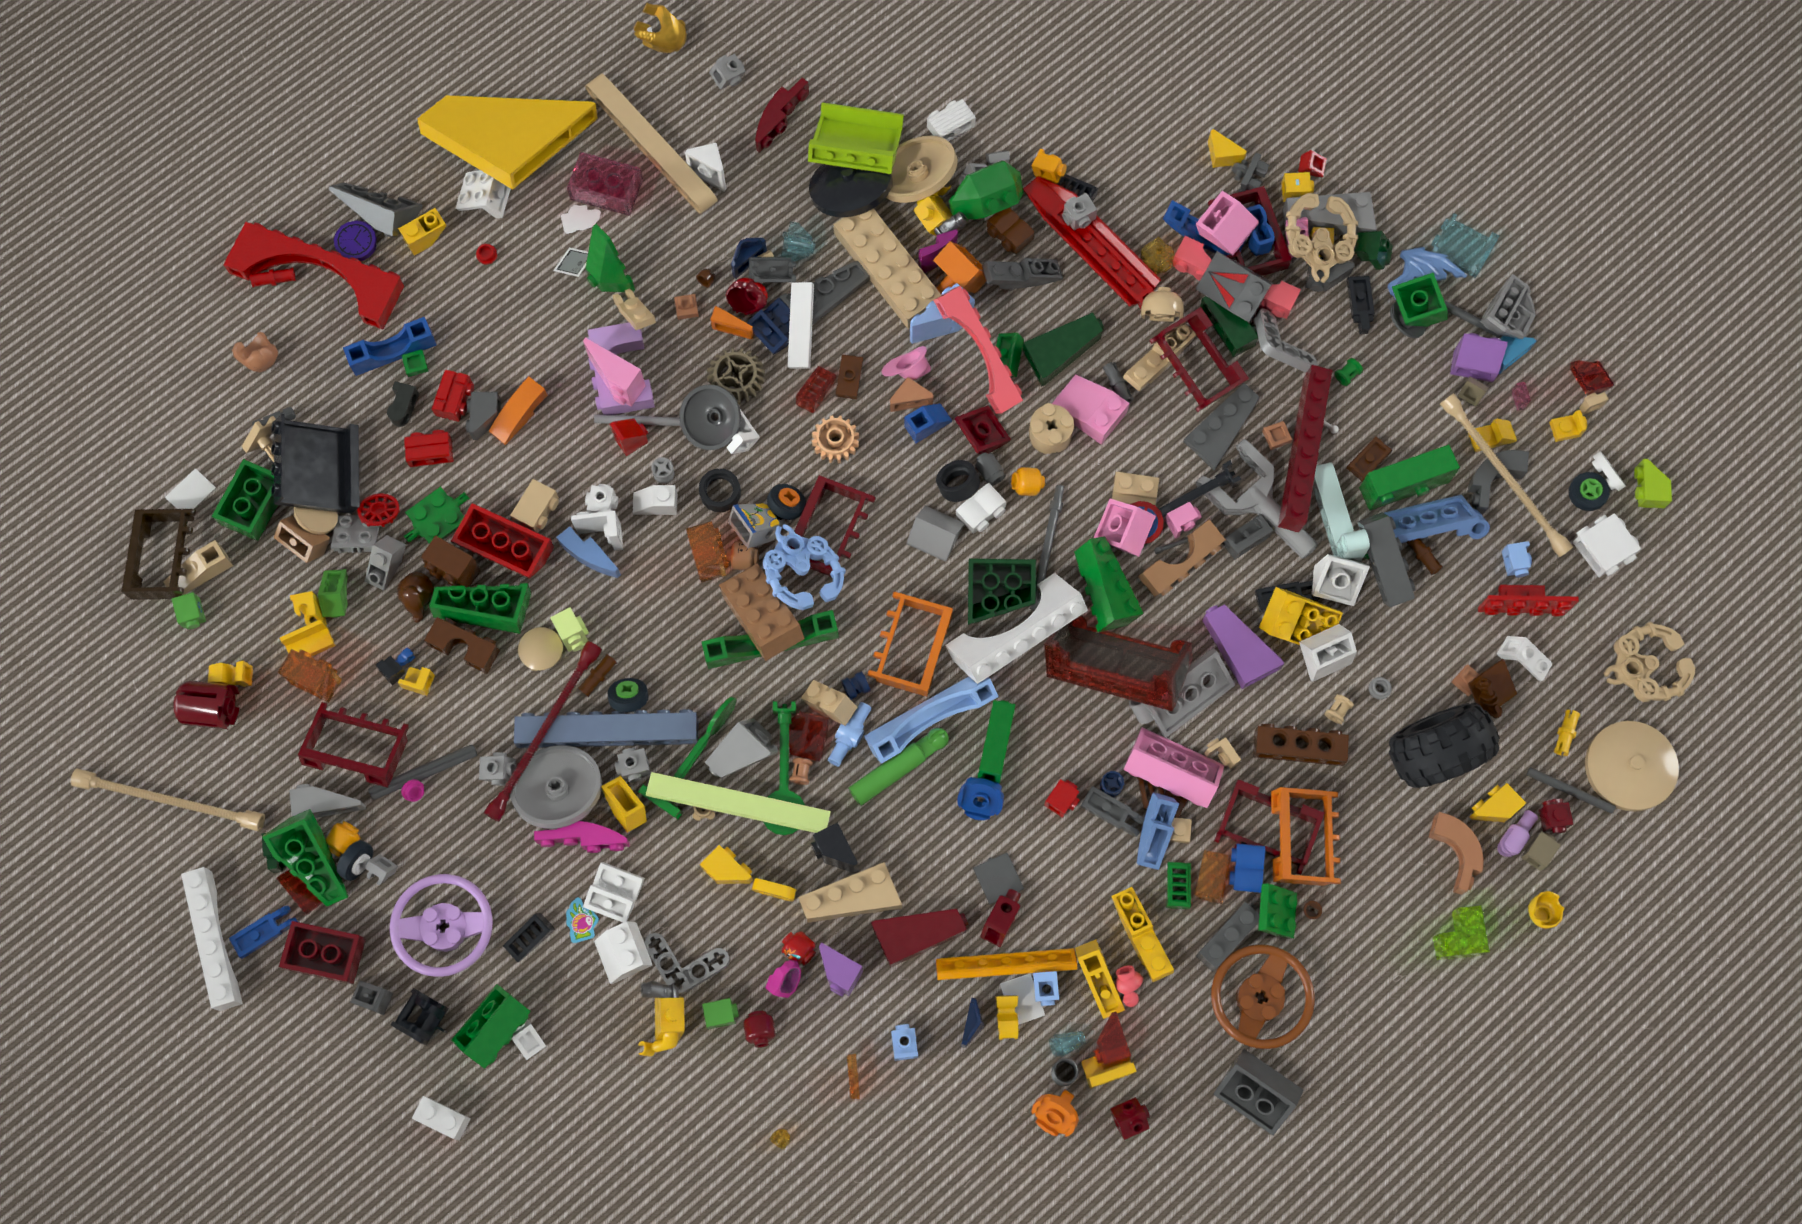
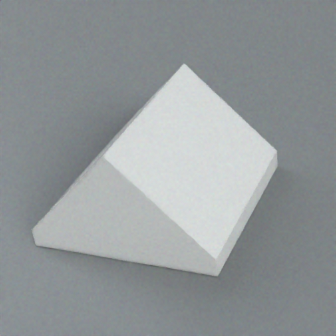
M717 143L687 149L685 156L689 167L703 181L725 192L724 170Z
M1327 554L1314 565L1312 595L1354 606L1370 566Z

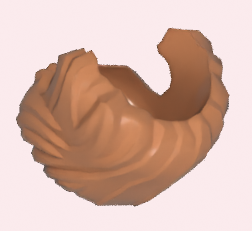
M258 332L257 336L246 348L242 342H237L232 349L234 358L255 372H263L271 368L278 356L276 346L268 341L263 332Z

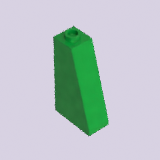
M993 700L977 778L987 779L1000 784L1016 704H1011L1005 700Z

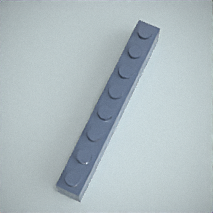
M689 709L680 710L679 713H670L669 710H658L657 713L638 710L634 711V714H625V712L619 711L603 714L602 712L593 711L589 712V715L568 712L566 715L556 716L557 718L553 721L554 723L550 726L551 728L547 731L548 733L544 736L545 738L538 747L547 748L559 745L592 747L696 744L698 742V716L696 712ZM550 712L544 713V716L522 713L521 716L515 717L514 744L517 748H529L530 743L534 740L533 738L537 735L536 733H538L539 728H541L542 723H544L545 718H547Z

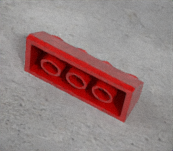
M473 503L470 505L451 539L452 543L528 578H531L544 567L554 549L550 538Z

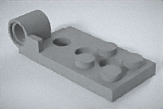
M1212 648L1161 688L1155 685L1147 692L1134 695L1129 700V706L1139 723L1146 724L1154 720L1163 737L1167 738L1234 687L1235 683L1220 655ZM1210 675L1209 683L1203 685L1204 678ZM1192 688V695L1189 698H1186L1185 694L1187 690ZM1175 701V708L1168 712L1169 704Z

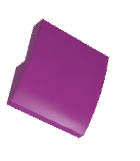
M957 229L936 235V244L919 249L918 266L924 273L938 267L933 260L950 241L957 243Z

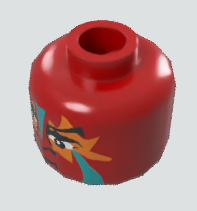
M802 931L795 934L790 932L782 940L784 944L782 954L788 960H796L799 965L805 966L816 954L814 951L815 943Z

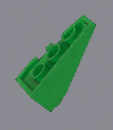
M597 224L592 227L585 267L588 275L587 281L592 287L595 288L597 286L602 292H625L627 289L635 291L633 280L628 274L626 276L623 270L626 267L618 258L619 253L611 238Z

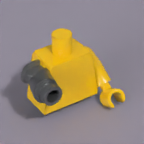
M951 185L949 187L944 186L933 195L918 200L917 207L914 208L915 214L926 230L934 236L955 229L957 231L963 229L968 221L966 216L960 211L952 216L944 201L938 196V194L941 196L945 195L951 188Z
M655 981L642 983L641 997L655 998V1041L653 1043L639 1042L638 1046H644V1051L639 1053V1055L652 1057L655 1052L675 1048L685 1030L684 998L679 996L678 989L673 983L671 985Z

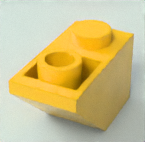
M434 208L398 229L405 243L415 256L433 246L447 225L437 209Z
M1508 783L1502 787L1497 784L1487 793L1490 796L1488 800L1484 802L1481 799L1471 808L1474 812L1469 817L1471 820L1505 822L1520 810L1526 802Z
M718 845L700 863L701 868L717 884H750L753 881L750 875L752 873L751 869L744 863L739 865L734 860L736 855L728 847L723 849Z

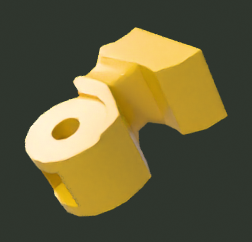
M245 661L236 662V667L225 663L209 665L208 682L233 684L235 686L241 685L242 687L252 686L253 666Z
M995 996L999 1040L1007 1038L1018 1039V1014L1015 1012V1008L1018 1006V996Z

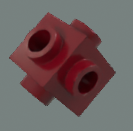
M1136 1097L1110 1108L1115 1126L1124 1140L1150 1129L1147 1121L1150 1118L1148 1109L1145 1104L1140 1105Z

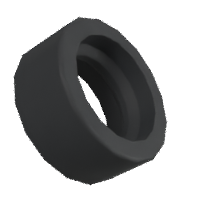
M956 460L940 469L936 477V483L946 500L960 502L976 493L980 486V479L973 464L965 460ZM959 475L969 476L959 486H947L953 478Z
M716 468L702 476L699 483V495L702 503L709 510L726 512L731 510L733 505L738 504L741 497V488L737 477L731 471ZM717 479L727 480L733 488L731 497L722 502L711 500L707 494L708 485Z

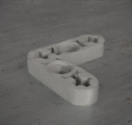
M1261 309L1254 317L1261 350L1266 355L1306 373L1311 365H1317V360L1313 355L1281 340L1276 318L1269 310Z
M652 933L645 939L646 949L667 985L675 984L672 976L667 979L666 975L673 974L677 969L680 970V972L675 974L679 980L684 979L685 982L682 984L683 988L681 990L677 987L679 995L688 992L724 970L730 962L729 954L722 948H716L682 968L661 934ZM654 938L657 941L661 939L662 942L659 943V947L663 952L665 949L668 950V952L661 954L657 959L654 957L659 955L654 947L651 949L649 947L652 945L651 940ZM715 954L725 955L723 958L724 963L719 965L717 962L711 965L714 970L710 972L704 960L708 959L709 963L715 960ZM666 957L671 958L674 962L670 970H663L661 968V961ZM697 965L705 967V974L701 978H696L692 974L693 968Z

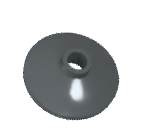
M1397 301L1392 304L1390 314L1397 329L1407 337H1421L1426 327L1405 325Z

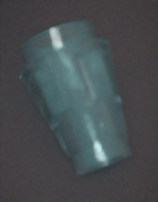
M1082 1031L1055 1034L1053 1038L1049 1039L1050 1049L1055 1057H1064L1086 1044Z

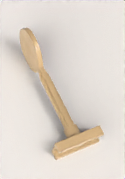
M274 416L269 418L265 426H262L259 421L255 422L242 445L246 453L262 448L274 462V455L271 453L273 441L270 438L272 435V422L276 420ZM294 507V517L297 523L310 533L327 534L335 528L338 522L337 512Z

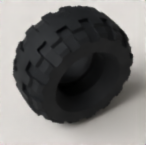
M1465 703L1436 712L1396 732L1389 741V755L1400 779L1405 780L1408 786L1413 788L1428 787L1459 777L1490 761L1498 754L1500 737L1492 718L1486 710H1483L1481 705Z

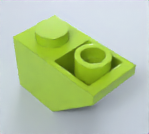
M1643 459L1634 469V478L1637 479L1635 499L1638 500V507L1666 508L1672 502L1671 480L1649 459Z

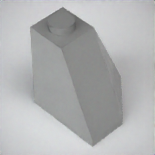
M753 718L737 722L705 763L709 766V771L713 775L722 778L773 756L779 750L776 745H771V734Z

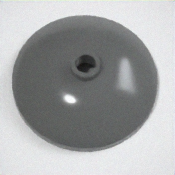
M702 385L693 389L682 402L679 417L680 425L684 435L693 445L704 450H717L732 442V437L740 429L741 411L737 400L728 390L718 385ZM715 413L719 416L717 421L714 419Z

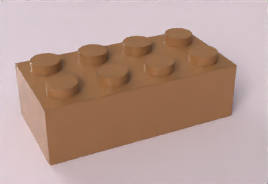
M758 563L719 585L724 600L765 661L804 640L800 624L786 604L778 597L773 596V589L770 584H767L766 575Z

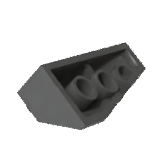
M344 182L329 186V190L372 227L385 233L384 235L388 237H397V235L401 234L398 228L416 219L423 206L420 203L400 196L398 200L388 198L387 193L384 192L368 193V188Z

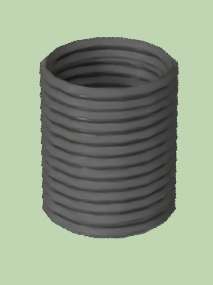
M1061 1058L1054 1064L1051 1070L1052 1079L1059 1086L1071 1085L1079 1075L1078 1065L1070 1058ZM1059 1063H1068L1073 1067L1075 1074L1071 1081L1064 1082L1058 1079L1055 1070Z

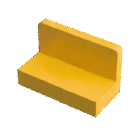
M321 619L280 637V641L286 647L293 664L336 646L328 626Z
M1124 1046L1081 1062L1090 1089L1137 1072Z

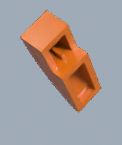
M528 376L505 404L489 429V433L506 445L531 419L535 408L548 396L546 390Z

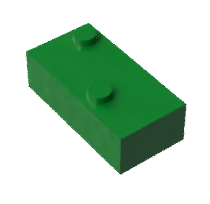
M1446 445L1369 472L1359 489L1369 511L1416 494L1418 497L1429 493L1431 489L1450 483L1460 469V466L1450 445Z

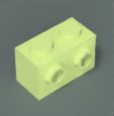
M571 607L550 617L568 652L572 650L574 652L579 651L588 641L585 635L589 634L581 616L575 617Z

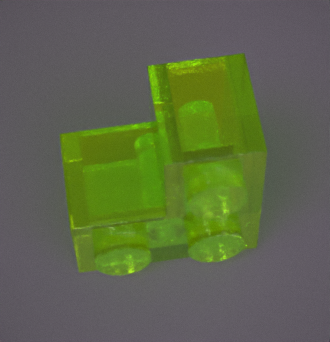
M1482 905L1455 909L1452 911L1455 932L1439 933L1433 937L1437 960L1483 956L1490 952Z

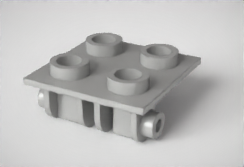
M358 515L338 516L331 549L338 551V553H355L356 548L358 553H362V548L364 552H371L373 545L378 542L379 526L368 527L367 524L360 521Z

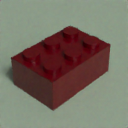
M292 921L279 967L291 972L354 985L366 939L352 933Z

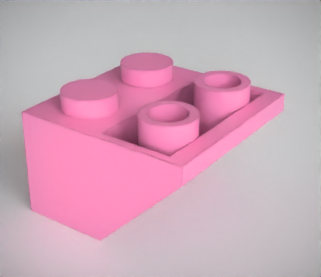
M1222 191L1198 220L1196 226L1199 235L1233 256L1259 224V221L1238 200Z

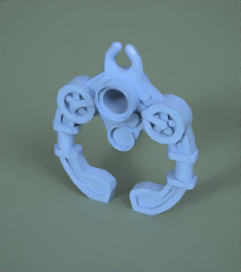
M783 524L782 527L789 532V535L783 536L780 534L782 528L777 526L775 535L778 543L774 550L766 553L762 562L765 569L766 582L771 585L773 596L778 597L783 603L795 609L805 610L813 607V597L810 593L801 592L793 594L788 591L786 586L781 587L779 580L782 577L779 573L783 571L786 564L796 574L804 576L810 569V559H823L825 565H831L833 571L830 575L833 579L831 583L825 584L819 593L825 602L835 600L842 589L846 572L845 568L841 567L838 562L839 556L828 546V542L820 536H813L810 539L795 534L794 530L786 524Z

